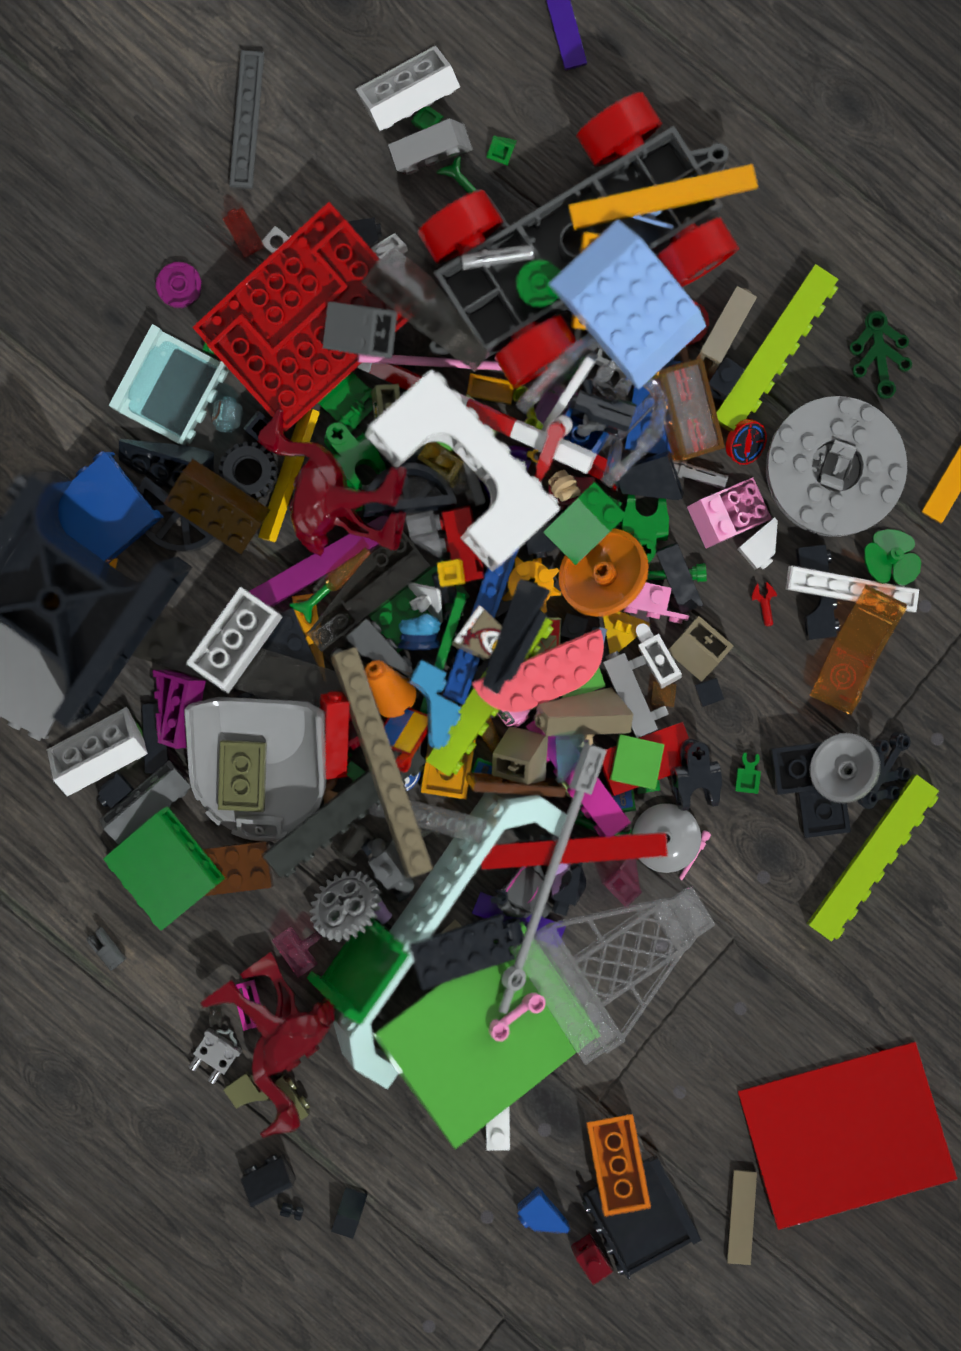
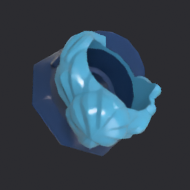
M423 614L418 618L402 620L398 626L401 631V641L398 648L421 650L440 647L441 643L437 637L441 623L438 618Z

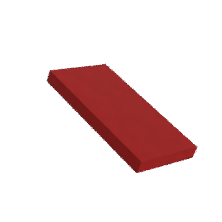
M683 722L638 738L665 744L658 780L670 776L672 767L681 766L680 746L685 740L689 739ZM616 746L606 749L607 752L602 763V769L612 796L637 788L638 786L609 780Z

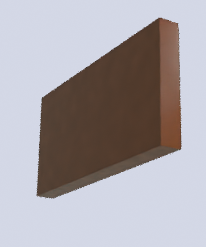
M469 772L466 779L471 788L479 792L566 797L567 789L557 778L545 777V781L527 785L493 776L491 773Z

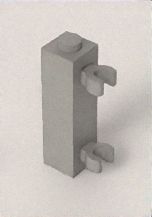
M618 651L605 656L607 661L603 662V666L614 691L633 713L631 729L635 738L657 730L658 728L654 720L664 717L669 713L665 706L650 712L632 670L646 664L644 656H639L630 661L627 660L625 653L619 655Z

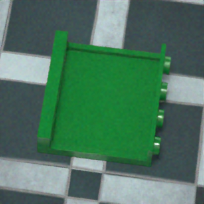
M168 806L157 812L103 858L108 868L115 873L122 882L123 887L131 893L137 904L143 908L151 918L152 923L160 931L226 879Z
M375 918L369 920L372 926H364V933L360 930L357 931L356 938L351 934L349 940L346 941L323 976L311 971L307 977L344 1016L359 1025H362L410 956L403 950L405 945L395 939V936L385 930V927L375 921Z

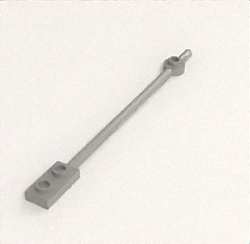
M584 744L569 786L575 790L571 805L514 966L506 969L502 977V983L506 989L498 1009L500 1012L507 1013L514 992L520 990L525 984L526 973L522 970L584 793L592 794L607 752L605 749Z

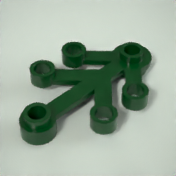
M875 310L870 312L865 318L866 329L849 346V351L852 355H859L864 350L863 345L873 334L874 345L862 361L853 367L852 374L856 378H862L876 357L880 381L876 392L880 398L889 399L895 394L896 386L889 380L886 356L895 362L898 369L902 372H907L911 369L912 361L884 342L883 334L894 340V345L898 349H905L909 345V338L906 335L899 334L890 327L887 316L883 312ZM878 319L880 321V325L874 326L872 324V320ZM899 338L905 340L906 344L904 346L898 344ZM854 344H858L860 346L859 352H855L852 347ZM907 361L909 367L906 369L901 366V362ZM856 367L863 368V374H857ZM883 386L889 388L888 394L882 393L881 389Z

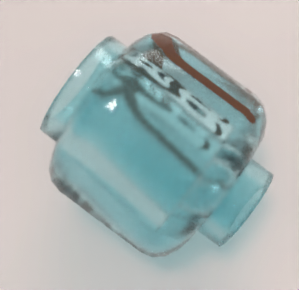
M223 397L222 400L214 403L211 422L218 431L231 433L240 427L243 408L236 402L235 398Z

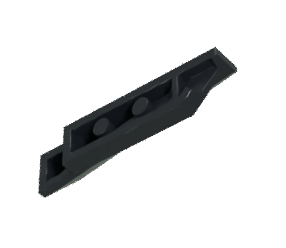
M525 580L518 581L482 683L484 687L498 695L506 680L511 682L515 678L541 630L547 615L539 610L551 592L549 589Z

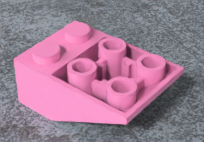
M754 478L700 499L687 507L706 549L772 519Z

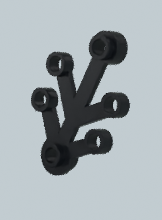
M894 732L890 737L889 743L886 740L880 739L875 741L874 749L879 758V774L872 789L866 795L857 799L863 808L871 809L881 799L897 800L899 798V787L889 785L883 790H879V788L885 782L894 780L906 782L910 779L911 772L909 768L899 767L897 770L890 771L900 752L910 747L911 740L907 734ZM890 743L892 750L884 762V754L888 752Z

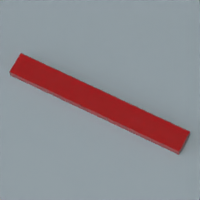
M666 832L568 839L560 864L668 856ZM558 840L494 844L481 862L482 869L549 865Z

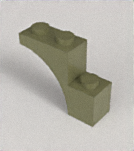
M249 1071L223 1089L236 1109L254 1101H272L254 1083L253 1074L251 1075ZM283 1074L273 1081L294 1102L299 1112L300 1120L307 1117L311 1106L304 1096L300 1097L295 1091L297 1085L291 1077L286 1078Z

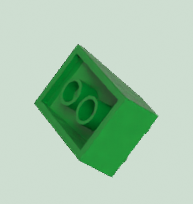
M594 482L543 533L576 565L627 515Z

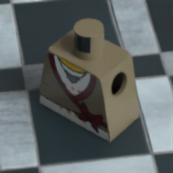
M479 605L454 639L452 645L485 661L494 652L502 627Z

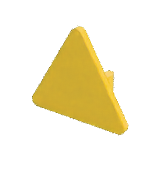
M620 611L603 616L604 625L607 629L606 636L610 654L616 651L620 652L637 637L636 627L639 624H646L649 627L650 623Z

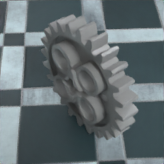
M352 870L349 876L344 871L341 878L334 875L333 882L327 879L328 886L319 887L322 891L321 894H314L317 901L311 902L314 909L309 911L313 916L310 920L314 924L313 927L330 941L335 938L337 942H340L342 937L348 941L350 934L356 938L357 931L360 930L364 933L365 925L372 926L369 920L378 917L374 911L381 909L377 904L382 901L379 897L381 891L377 888L378 885L361 871L356 874Z

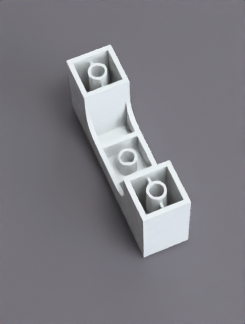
M431 370L370 425L365 436L396 469L421 446L429 442L444 443L458 454L487 486L491 497L490 507L486 514L460 538L493 571L560 508L557 506V500L551 494L547 495L541 489L542 484L534 476L530 477L527 474L525 465L520 460H515L509 454V448L503 442L499 443L493 437L494 432L487 425L483 426L477 420L478 415L470 407L466 408L461 402V396L455 390L451 391L445 385L446 381L439 373L435 374Z

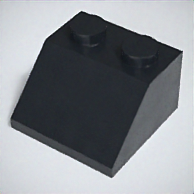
M273 1154L264 1160L265 1164L259 1167L254 1164L244 1170L245 1174L242 1175L241 1182L251 1208L293 1187L296 1177L284 1154L280 1156Z

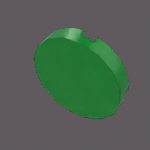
M546 260L528 262L517 276L516 288L521 299L533 307H545L553 304L559 296L550 287L549 283L561 273L560 270Z

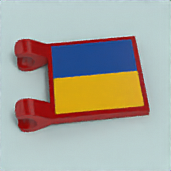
M411 708L404 710L405 713L401 716L388 718L383 725L391 750L401 753L395 760L398 770L401 772L409 770L412 757L428 733V715Z

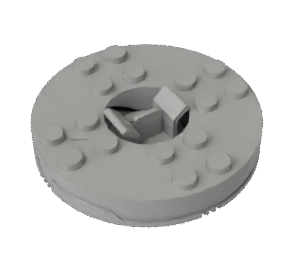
M844 396L816 399L794 411L775 432L766 457L768 487L772 498L781 512L800 528L808 529L809 532L813 531L814 534L818 533V535L829 537L856 534L882 520L900 498L907 475V456L904 443L893 423L874 406L862 400Z

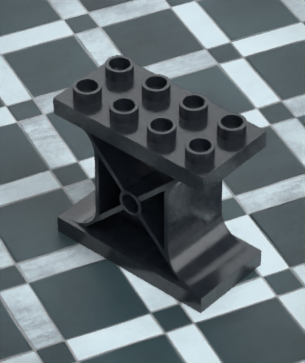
M58 470L40 473L35 471L29 477L21 473L13 481L6 493V496L13 501L3 516L0 514V622L46 654L61 667L66 680V692L62 703L51 718L65 728H69L92 716L193 567L177 556L156 563L142 582L129 579L70 537L62 528L58 516V507L61 497L72 482L71 479Z

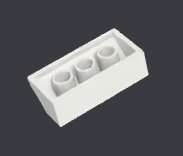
M434 46L358 87L356 91L379 131L384 128L391 127L395 122L411 116L417 110L430 106L441 97L452 94L454 90L460 88V85L450 63L440 50Z
M125 707L47 749L53 781L66 796H69L147 754L141 732L129 709Z

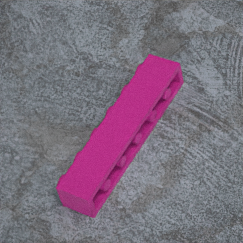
M535 720L526 726L529 731L544 734L536 726ZM567 735L548 736L546 763L551 761L556 768L553 772L559 781L565 780L570 786L581 754ZM597 777L592 794L584 793L581 802L583 806L580 809L587 819L592 817L597 825L594 826V829L600 837L614 836L631 824V822ZM569 787L567 792L573 798L575 790Z

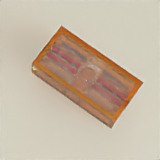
M703 358L690 359L661 368L652 379L673 460H687L725 448Z

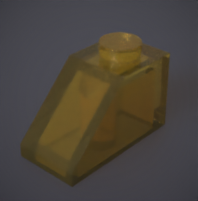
M437 442L427 443L418 456V459L450 482L453 481L464 463L455 452L448 451Z

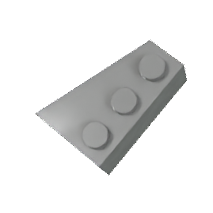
M447 119L388 144L397 171L406 173V175L417 172L418 168L431 166L439 161L473 150L464 124L452 119Z

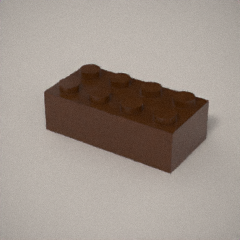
M268 841L202 849L226 878L204 896L272 888L274 886L272 869L261 856V854L269 849Z

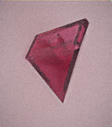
M625 859L602 881L605 887L626 908L642 893L636 859Z

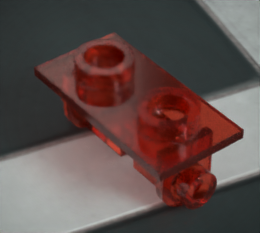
M243 207L238 210L234 208L228 211V215L222 218L245 258L265 247Z

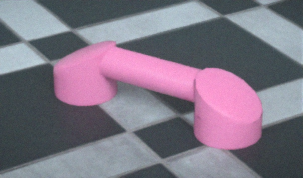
M529 993L524 996L519 1006L502 1019H495L491 1022L489 1026L490 1036L497 1041L505 1040L509 1035V1024L528 1010L533 1013H539L544 1009V997L537 993Z

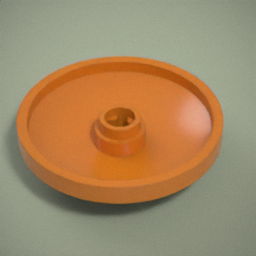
M613 529L576 565L566 555L564 556L559 570L560 590L567 602L574 609L585 615L607 616L619 612L637 598L645 585L648 575L646 552L631 534L620 529Z

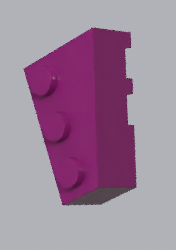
M170 669L153 670V677H156L157 692H154L155 699H158L159 713L156 714L158 743L175 749L187 748L185 708L188 704L202 701L206 680Z

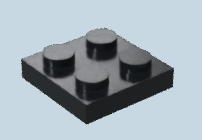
M818 790L798 792L804 838L851 832L847 802H835L827 799Z

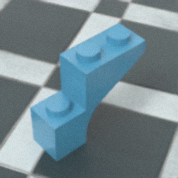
M421 660L418 662L408 683L417 687L427 701L428 743L437 750L441 746H446L450 738L448 731L451 725L455 727L461 716L458 712L461 707L436 694L437 691L441 693L447 682L444 678L447 673Z

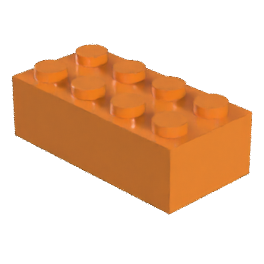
M633 1114L588 1122V1132L604 1216L651 1208Z

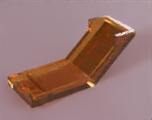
M865 584L830 648L810 692V696L852 715L862 697L863 690L876 661L907 609V604Z

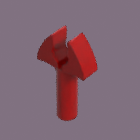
M766 582L767 594L763 598L759 593V585L756 584L752 592L751 601L757 600L761 603L764 625L772 626L773 618L770 600L772 597H776L777 593Z

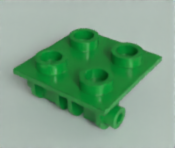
M351 372L318 403L339 423L344 424L351 433L373 410L372 389Z

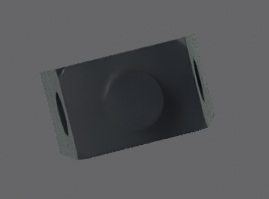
M726 357L702 394L721 406L745 369Z

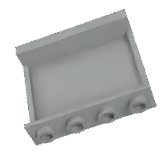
M0 623V717L8 720L7 725L17 730H20L21 727L28 730V736L38 741L41 738L48 739V733L55 722L51 717L62 703L66 692L64 673L54 660Z

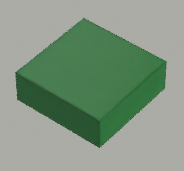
M427 106L417 112L411 123L420 130H424L440 123L443 116L430 106Z

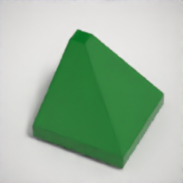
M493 136L486 158L508 165L517 140Z

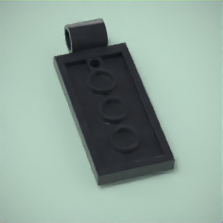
M497 914L408 944L421 989L425 990L514 960V954L510 952L509 947L522 944L524 938L519 918H512L502 922L504 920L503 915ZM497 938V942L493 943V940Z

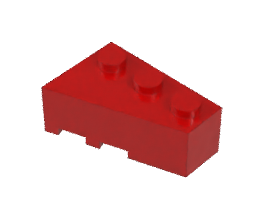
M471 504L444 510L443 516L440 517V524L442 530H446L447 539H445L447 553L450 552L451 561L462 560L465 582L483 578L486 572L484 563L460 538L475 524Z

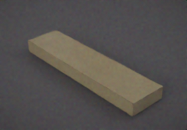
M733 1169L727 1263L751 1265L757 1171Z

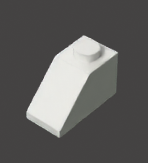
M773 518L738 548V551L755 570L759 567L764 569L773 562L771 557L775 554L778 523L776 518Z

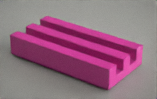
M255 979L235 984L238 989L242 988L243 995L248 1000H250L247 986H251L255 1003L261 1004ZM237 1006L243 1031L256 1028L257 1026L251 1018V1023L247 1024L244 1011Z

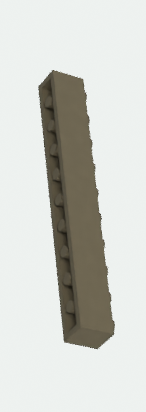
M357 648L334 654L331 660L342 692L349 701V712L406 878L408 879L433 870Z

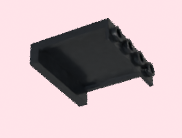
M657 1155L642 1162L651 1208L604 1216L599 1185L583 1193L585 1200L582 1201L586 1212L588 1214L593 1213L596 1219L593 1222L594 1227L599 1235L604 1234L607 1240L604 1242V1245L609 1255L614 1253L618 1260L615 1266L621 1276L625 1274L628 1280L631 1279L630 1275L691 1242L694 1245L702 1241Z

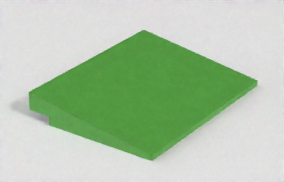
M520 922L523 935H525L527 928L523 922ZM534 938L522 969L526 973L525 984L520 990L514 992L507 1013L498 1011L506 989L502 983V977L506 969L514 966L521 944L509 947L510 952L514 954V960L435 986L373 1034L386 1052L385 1055L454 1149L459 1147L599 1035ZM529 993H537L544 997V1009L539 1013H533L528 1010L509 1024V1035L505 1040L497 1041L490 1036L489 1026L491 1022L495 1019H502L519 1006L524 996Z

